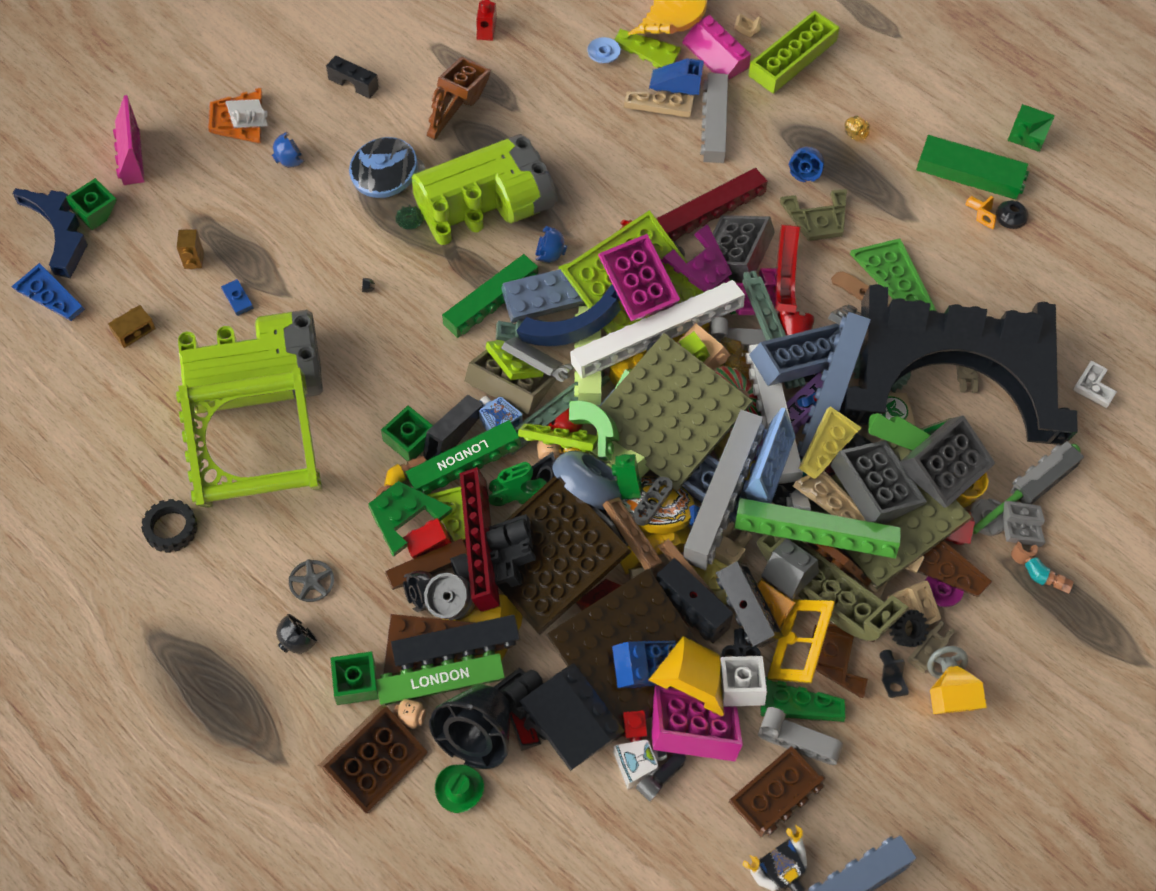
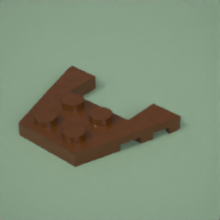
M829 624L815 671L856 696L864 698L868 678L847 673L855 636L850 635L835 624ZM817 625L814 626L812 638H814Z

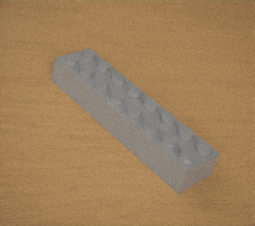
M740 410L684 546V558L690 565L706 570L708 564L712 565L714 562L716 547H719L721 544L723 530L727 529L730 513H733L737 503V495L741 494L744 478H747L749 474L750 463L754 461L757 446L761 444L765 425H762V416Z

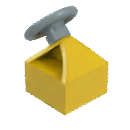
M942 647L936 650L928 660L927 667L929 673L933 677L938 678L930 689L933 715L987 708L983 682L965 670L968 664V656L960 647ZM948 652L958 653L952 657L944 658L940 656ZM962 659L960 666H958L957 662ZM934 662L941 664L943 673H939L934 669Z

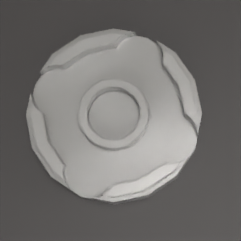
M990 498L988 500L980 499L975 502L970 510L975 524L1002 503ZM1003 513L985 526L979 533L994 536L1004 531Z

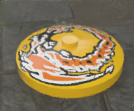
M643 476L640 479L642 486L641 498L622 500L632 517L636 506L659 477ZM664 485V486H662V487L660 486V490H659V493H660V494H661V490H662L664 487L667 488L666 485ZM683 487L678 491L672 488L671 494L650 523L644 526L638 525L639 528L643 531L657 534H667L682 530L689 524L691 518L689 507L694 505L691 495ZM649 498L647 500L653 505L659 502L656 498ZM646 508L645 512L642 515L639 514V517L642 518V516H646Z

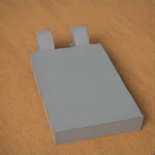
M517 337L505 341L501 348L545 374L554 376L560 382L565 381V378H569L570 375L567 373L574 369L572 364L562 365L563 363L521 341Z

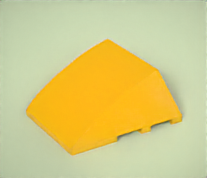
M683 636L648 680L665 689L672 686L704 702V708L723 716L720 655Z

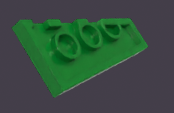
M765 677L767 693L765 705L760 706V716H765L768 707H774L782 710L785 713V718L845 721V699L821 692L813 693L807 691V688L800 686L798 688L786 685V682L779 680L775 682Z

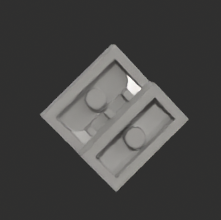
M1005 501L1003 520L1006 542L1017 543L1019 541L1022 544L1042 547L1045 539L1041 526L1045 523L1041 506Z

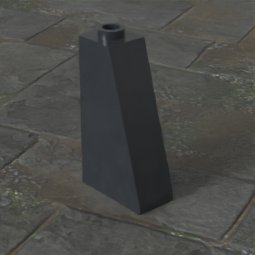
M467 395L434 424L426 433L424 458L429 460L457 446L480 418L479 410L483 407V403Z

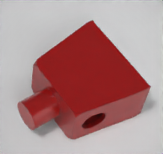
M482 0L479 2L476 16L477 40L493 41L497 22L496 3L490 2V0ZM484 21L488 22L489 25L487 27H484Z

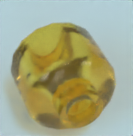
M858 115L847 119L845 122V133L850 138L860 141L868 137L870 125L866 120Z

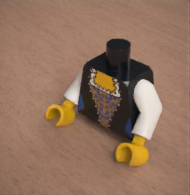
M795 825V834L789 828L786 830L787 835L793 838L792 841L790 839L786 840L761 859L749 855L752 859L751 865L746 861L743 862L745 868L751 869L750 873L759 886L771 891H784L787 888L791 891H806L799 880L805 875L807 868L806 850L801 838L803 830L799 826Z

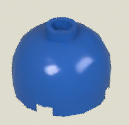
M285 132L274 141V153L272 156L276 163L280 162L285 167L294 168L305 161L299 158L302 154L293 139L289 140L287 138L289 133Z
M813 147L799 148L793 153L789 161L790 173L801 182H806L805 180L815 181L820 177L824 169L822 154Z
M546 226L542 231L545 232V235L543 237L540 236L537 244L536 256L539 255L536 260L552 263L557 261L561 255H565L567 245H564L565 239L559 230Z

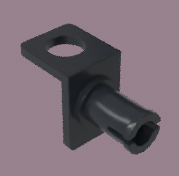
M883 650L880 653V658L884 664L881 680L888 697L894 698L908 695L909 690L903 679L904 659L895 660L891 650ZM899 684L902 689L900 691H893L890 685Z

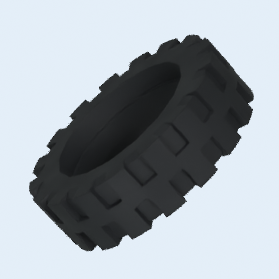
M161 500L159 504H153L151 509L145 512V518H142L143 526L141 529L144 537L152 548L155 547L160 552L163 550L165 553H171L173 550L176 552L182 547H187L188 543L195 538L194 533H197L195 515L189 505L184 504L181 500ZM176 513L185 518L186 524L184 529L178 535L172 538H160L154 534L153 528L155 523L162 516Z

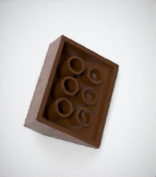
M380 705L318 766L367 814L428 751L386 705Z

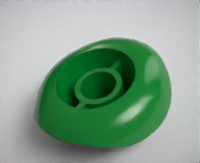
M466 765L447 766L438 774L435 781V795L439 804L452 813H463L470 810L480 801L484 792L483 778L475 769Z

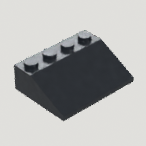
M574 663L558 672L519 701L570 771L611 744L625 731Z

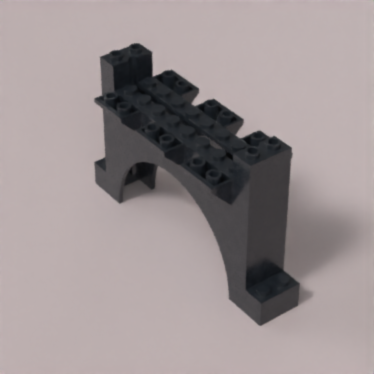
M879 284L869 285L861 301V316L871 320L860 349L859 386L847 388L839 410L845 417L856 424L869 425V418L872 414L886 413V403L891 387L903 376L925 366L951 364L978 371L995 381L1007 392L1022 416L1027 442L1063 445L1078 432L1077 411L1066 407L1058 409L1056 304L1037 302L1032 312L1021 313L1016 310L1006 311L1001 319L987 316V309H982L978 306L963 307L959 304L949 305L945 313H938L937 311L930 310V303H924L921 300L905 301L902 298L892 299L888 306V287Z

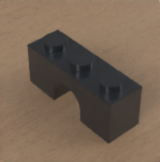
M337 55L326 65L328 80L341 86L348 80L354 85L356 93L368 99L379 89L377 74Z

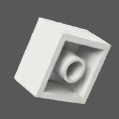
M763 656L721 657L723 706L765 705L767 689Z

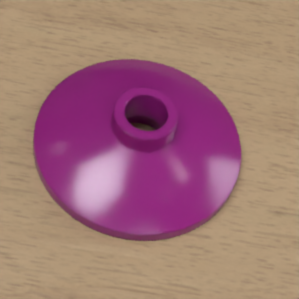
M930 577L925 579V581L929 582L937 606L951 607L961 601L964 591Z

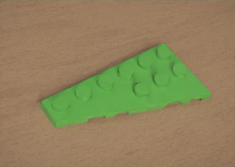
M900 238L851 250L850 255L879 285L888 287V294L892 299L902 298L905 301L921 300L924 303H930V310L936 311Z

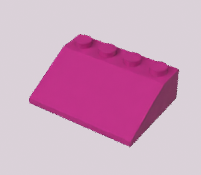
M124 95L115 120L116 129H113L114 138L117 140V142H114L115 151L118 152V155H115L117 166L119 165L116 173L118 179L122 180L123 185L144 183L140 129L128 95Z
M648 234L598 254L631 321L654 315L680 301Z
M655 685L652 720L653 750L735 762L743 745L737 706H723L724 715L720 716L704 708V702L676 688L669 687L665 689Z

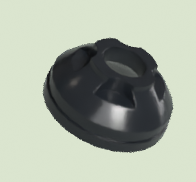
M1005 201L997 208L996 219L1006 228L1018 229L1026 224L1028 210L1018 201ZM1015 206L1019 211L1013 212L1010 207Z

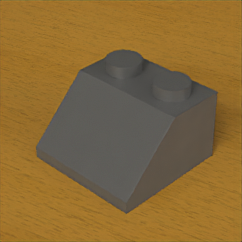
M786 538L773 551L761 577L793 599L819 574L818 560Z

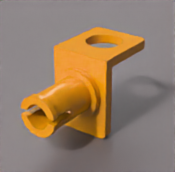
M970 196L966 206L978 211L976 221L994 229L996 215L989 212L993 207L994 197L990 196L983 202L974 196ZM984 216H988L991 219V222H987L984 219Z

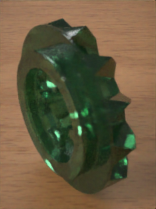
M410 204L408 207L402 206L401 210H397V215L395 216L397 224L404 229H415L424 220L421 209H418L417 205L411 207ZM410 214L413 215V217H409V218L406 217V215H408V216H409Z

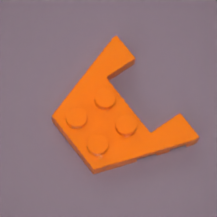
M257 88L252 93L243 92L241 96L235 98L230 96L210 102L209 132L261 143L260 127H233L226 101L259 99L260 104H262V88Z

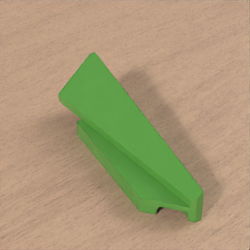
M877 413L872 414L869 418V434L912 451L930 436L899 416L891 417L889 420Z

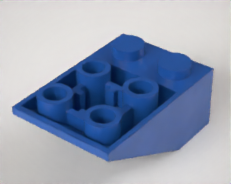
M687 58L654 69L649 89L699 95L704 60Z
M635 641L612 646L617 687L634 688L657 685L648 679L675 647L676 641Z

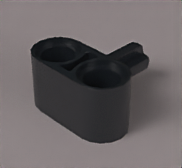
M738 628L734 630V645L725 646L721 657L726 655L734 657L761 656V652L757 647L746 645L744 637L746 632L744 629Z

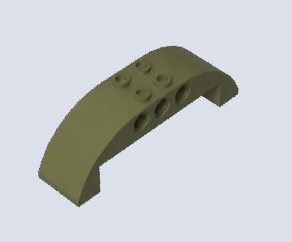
M764 534L757 541V545L767 562L773 551L786 538ZM789 539L818 560L819 574L800 591L798 596L802 600L834 601L835 605L830 621L850 635L866 641L877 640L908 610V606L893 595L883 602L802 541Z

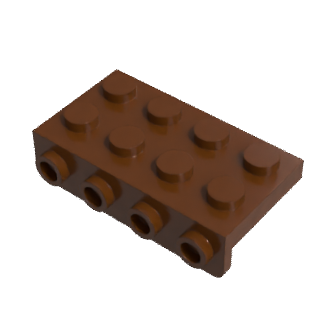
M791 746L729 799V803L760 838L765 834L770 836L778 828L777 824L781 820L786 822L794 814L792 810L797 806L802 808L809 801L808 796L814 793L816 795L824 788L825 785L823 783L826 778L823 775L819 776Z

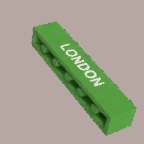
M495 651L483 653V657L475 658L474 655L462 658L463 661L454 663V660H447L442 662V666L434 667V664L421 666L422 670L414 672L413 668L401 671L400 675L395 676L392 673L382 674L380 679L376 680L380 705L399 703L404 699L413 700L473 687L479 684L501 681L505 677L500 653L495 654Z

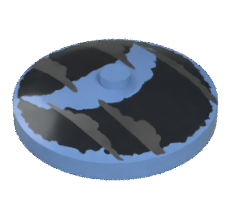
M382 137L374 139L358 149L350 162L349 174L354 186L362 194L374 198L390 197L402 192L412 183V175L418 171V159L414 149L404 140L394 137Z

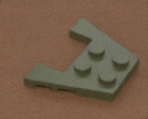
M847 189L831 191L832 206L800 209L796 195L780 198V204L794 223L800 227V231L808 241L843 236Z

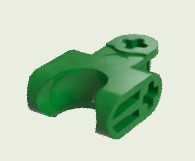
M528 462L519 463L502 470L498 478L489 483V490L492 492L489 495V503L493 506H504L516 500L519 504H524L547 482L541 478L530 480L533 475V467Z

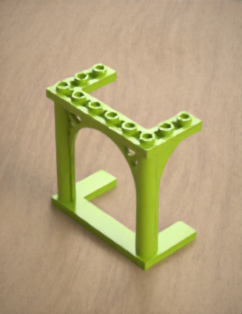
M300 367L293 368L292 372L195 387H189L188 385L178 386L179 391H176L177 402L181 403L182 411H179L180 422L184 423L185 431H182L183 442L187 443L188 450L185 451V458L187 463L190 462L191 470L188 471V478L190 483L193 482L194 490H191L192 502H196V506L212 507L213 501L310 486L313 490L322 489L320 471L316 468L305 394H308L306 380ZM295 390L307 468L254 477H238L223 471L215 464L207 449L206 431L210 419L221 406L239 398ZM205 401H209L210 403L216 401L214 407H210V405ZM198 405L204 406L207 409L208 414L206 417L196 415L195 411L198 410ZM194 419L202 421L201 429L196 428L198 424L197 422H195ZM202 441L204 443L203 447H199L198 443ZM206 459L208 461V466L202 470V468L204 467V463L202 461ZM211 469H215L217 471L215 480L209 483L206 482V473ZM221 476H225L227 478V482L221 481L222 484H218L221 480Z

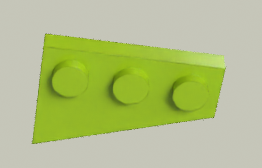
M496 340L486 343L485 348L510 380L543 377L544 372L501 349L505 341Z

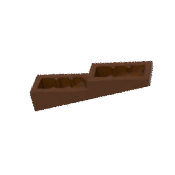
M461 538L386 570L385 574L392 590L403 587L404 581L407 582V577H404L407 573L423 570L433 574L452 568L451 558L463 553L467 554V549Z

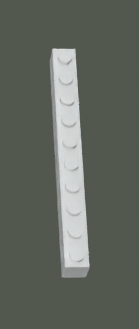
M733 280L723 283L698 296L691 297L682 303L675 304L666 310L643 318L632 325H627L616 332L609 333L607 336L593 340L582 347L575 348L570 351L571 364L580 377L585 378L647 350L649 343L661 337L663 333L670 338H674L686 333L695 323L701 326L716 317H722L744 307L745 294Z

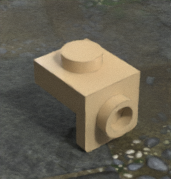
M740 13L736 19L734 29L751 38L760 31L762 18L758 17L753 21Z

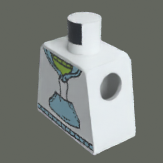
M648 740L615 745L613 750L627 789L636 786L644 777L648 775L653 776L659 768L657 762L667 758L665 751L652 750Z

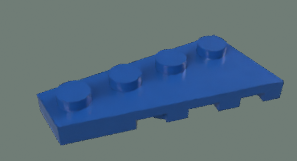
M40 263L11 286L15 291L69 321H72L85 310Z

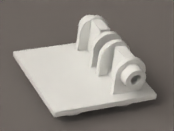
M259 99L226 101L234 128L268 126L265 119L268 114L267 111L262 109Z

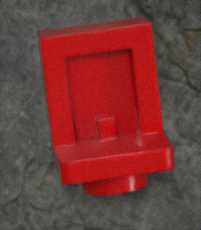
M645 710L623 712L625 740L636 742L646 738Z

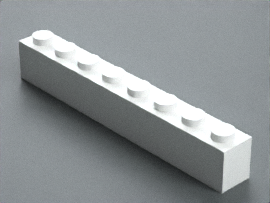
M758 344L749 345L745 358L746 363L750 364L751 368L749 369L750 380L754 381L753 394L754 396L757 395L758 398L756 405L757 410L761 411L763 417L762 425H765V429H768L770 422L781 408H786L789 419L790 416L782 384L767 386L749 356ZM795 440L778 484L795 482L802 478L803 471L798 469L801 461Z

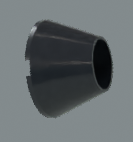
M484 684L475 685L441 703L433 710L429 720L430 732L436 743L445 753L452 758L455 755L464 760V765L478 769L495 768L502 764L508 754L511 706L506 696L496 688Z

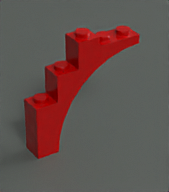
M780 226L776 260V285L774 287V308L779 317L780 314L791 316V312L796 313L795 278L799 226Z

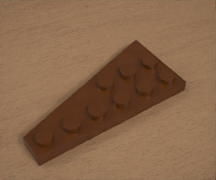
M391 614L383 674H396L402 671L401 667L395 666L391 641L473 624L474 622ZM504 644L496 646V650L493 651L512 648V646L504 648ZM483 649L475 650L476 654H474V656L481 655L485 652ZM463 653L456 654L455 659L452 660L462 659ZM434 659L435 663L433 664H442L443 659ZM422 662L415 663L413 670L421 668Z

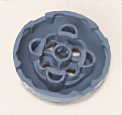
M568 451L561 454L554 461L552 469L557 479L562 478L566 483L564 487L585 503L605 510L602 505L606 501L617 497L621 499L617 476H613L612 468L599 458L582 451Z

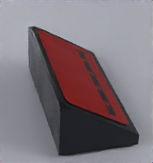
M511 712L510 721L521 751L541 745L540 738L535 729L530 728L527 731L523 727L525 717L520 720Z

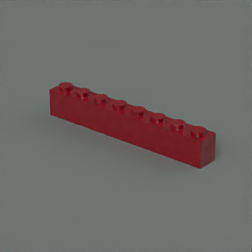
M755 167L656 219L670 239L676 241L686 233L689 234L694 229L705 226L711 220L718 219L721 215L735 210L738 206L747 204L752 199L762 196L766 192L768 181Z
M478 467L460 473L471 600L480 612L499 607L500 600L498 585L495 583L493 563L490 559V552L492 550L486 538V532L490 531L489 526H491L487 481Z

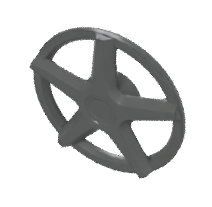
M307 559V561L297 565L289 576V588L292 594L305 602L323 599L330 593L334 585L332 569L324 562ZM312 564L323 566L326 570L315 574ZM306 566L305 576H294L300 568ZM330 575L331 583L328 590H326L320 584V580ZM293 582L304 584L300 595L295 592ZM316 589L322 594L320 597L313 599L305 598L310 590Z

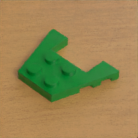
M399 481L368 503L372 516L380 528L393 557L407 547V542L396 531L420 512L426 510L434 519L438 518L440 521L452 513L450 506Z

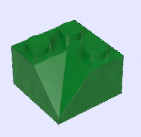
M1022 104L1007 141L1040 152L1055 115Z
M96 178L66 196L71 210L92 231L108 220L117 202V199Z
M407 405L381 429L382 439L406 461L416 459L424 451L426 433L433 425Z
M372 651L330 657L333 692L337 705L379 699L376 685L375 659Z

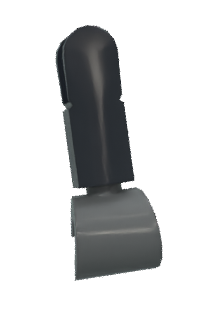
M675 753L653 774V777L651 775L644 777L637 784L636 789L651 802L662 786L683 767L686 760L685 754Z

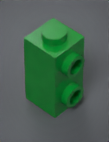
M623 454L616 456L615 464H612L613 476H617L616 482L619 486L621 500L641 498L642 486L636 455Z

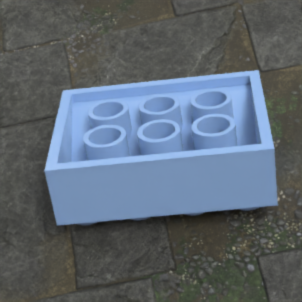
M786 408L779 410L770 422L768 429H765L763 433V443L757 449V459L751 465L749 480L744 484L743 490L748 500L770 504L773 500L796 437Z

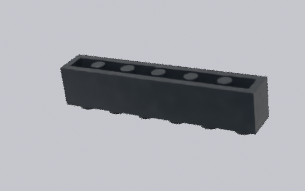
M509 615L391 641L395 666L405 670L414 668L415 663L422 662V666L435 663L434 659L442 658L443 661L455 659L456 654L463 653V657L476 654L475 650L479 649L488 652L496 650V646L504 644V648L517 645L516 641H520L516 616Z

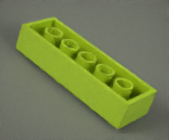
M814 10L751 61L748 76L774 94L837 42L840 27Z

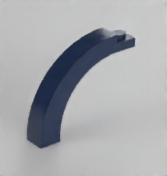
M611 284L606 293L593 307L576 317L563 321L545 322L526 316L516 331L521 341L533 345L561 346L575 343L595 334L609 324L621 310L618 303L621 300L613 284Z

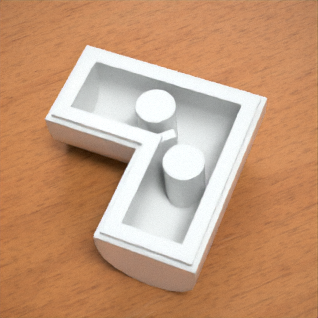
M1090 361L1073 389L1075 392L1106 409L1117 391L1100 383L1108 369L1093 361Z

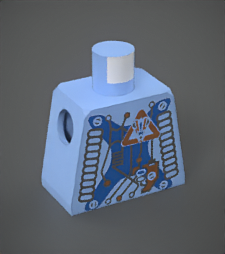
M488 396L480 399L479 402L483 403V407L479 410V417L486 431L510 420L514 428L523 422L522 413L502 397H498L493 401Z

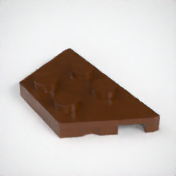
M808 543L830 563L832 562L845 574L848 573L867 588L872 583L871 579L862 574L863 572L849 558L834 547Z

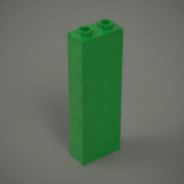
M932 135L927 136L916 171L1014 200L1017 199L1019 193L1023 194L1026 185L1023 184V181H1026L1029 175V171H1026L1028 163Z

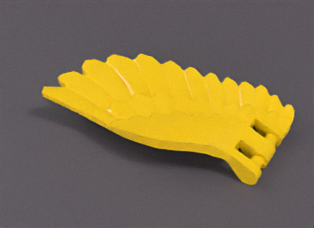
M654 0V5L650 7V13L646 14L647 18H644L642 20L643 23L639 24L634 30L628 32V35L646 34L649 32L651 34L683 32L702 19L708 0Z

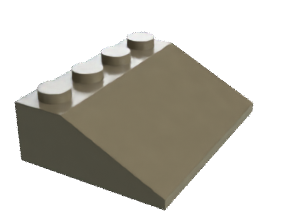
M487 349L469 362L464 379L472 387L478 388L495 398L502 397L520 412L526 414L531 413L539 405L557 380L554 376H549L545 373L543 377L510 380Z

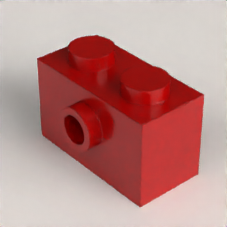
M438 518L429 520L424 526L411 530L403 537L407 542L408 551L413 559L452 543L444 524Z

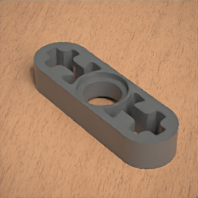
M659 477L656 479L634 509L633 519L638 525L644 526L649 524L671 494L673 484L669 478ZM666 485L667 488L664 487V488L661 490V494H660V493H659L660 486L662 487V486ZM649 498H656L659 502L653 505L647 500ZM646 508V516H642V518L639 517V514L642 515L645 512Z

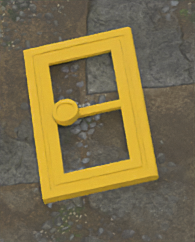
M793 600L796 604L783 623L781 630L783 637L778 640L767 677L769 680L812 683L835 602ZM798 611L821 612L814 638H798L794 632H791ZM795 642L812 643L804 670L781 668L788 644L792 645Z

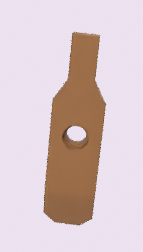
M843 271L836 272L831 278L833 285L844 289L860 301L864 297L860 293H866L869 287L856 277Z

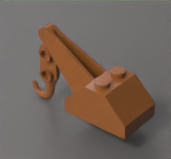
M461 56L438 77V88H436L432 96L433 103L431 108L433 112L429 118L430 127L427 131V137L436 140L462 104L472 106L479 100L489 80L491 69Z

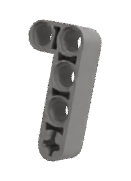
M716 317L711 321L710 335L722 344L728 352L748 353L749 345H756L766 341L762 329L728 328V320L724 317Z
M767 708L758 733L760 738L786 749L792 746L798 753L829 765L837 764L843 747L841 741L785 720V713L778 708Z

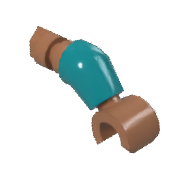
M1019 541L1016 543L1011 551V556L1018 564L1025 565L1033 581L1040 585L1046 584L1050 586L1052 584L1054 588L1070 593L1074 581L1060 574L1055 575V572L1050 571V568L1046 567L1038 557H1035L1038 552L1037 545H1033L1026 552L1022 548V543Z

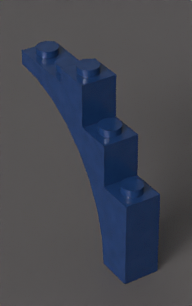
M15 188L12 194L17 204L41 214L54 229L55 245L49 262L53 274L71 279L88 244L84 235L77 232L80 223L76 214L69 211L70 205L66 198L68 194L62 191L51 190L49 195H46L44 193L31 192L27 189Z

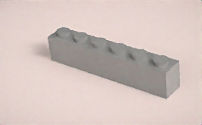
M708 73L707 80H704L703 90H706L703 93V103H706V105H703L702 115L705 116V118H702V128L705 131H702L701 141L704 144H701L700 155H704L703 162L724 163L728 74Z

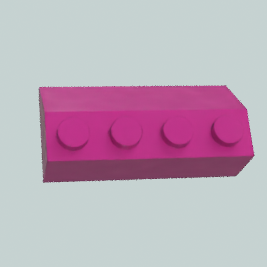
M710 15L702 18L695 24L683 39L682 43L698 59L704 60V64L713 73L728 74V80L749 68L751 54Z

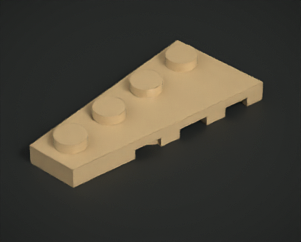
M627 92L624 108L690 118L695 95L681 94L680 92L674 94H664V92H657L655 94H650L649 92Z
M825 471L815 479L807 475L795 481L794 488L831 515L866 521L852 498Z

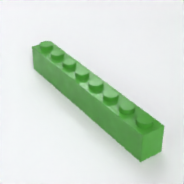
M739 498L734 529L895 559L900 546V527Z

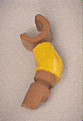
M424 456L412 459L406 465L403 463L391 467L387 471L384 486L377 491L376 497L396 482L405 481L407 478L405 471L425 462Z

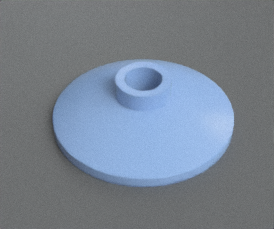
M601 37L591 41L587 51L592 60L599 63H610L619 57L620 46L611 38Z

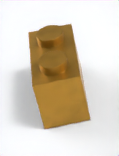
M197 229L178 230L177 250L184 269L202 268L204 250Z
M141 305L130 309L127 313L108 323L112 334L123 348L156 329L151 317Z

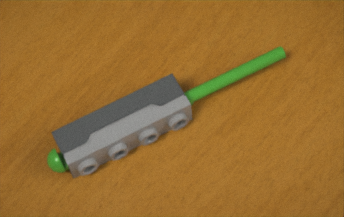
M1068 441L1063 445H1056L1049 456L1044 455L1038 461L1039 464L1036 467L1032 465L1025 472V476H1018L1012 484L1014 486L1010 491L1012 495L1005 501L1016 502L1019 500L1021 503L1033 504L1079 466L1084 458L1080 447L1076 444H1070ZM1004 502L974 525L973 534H977L1004 512Z

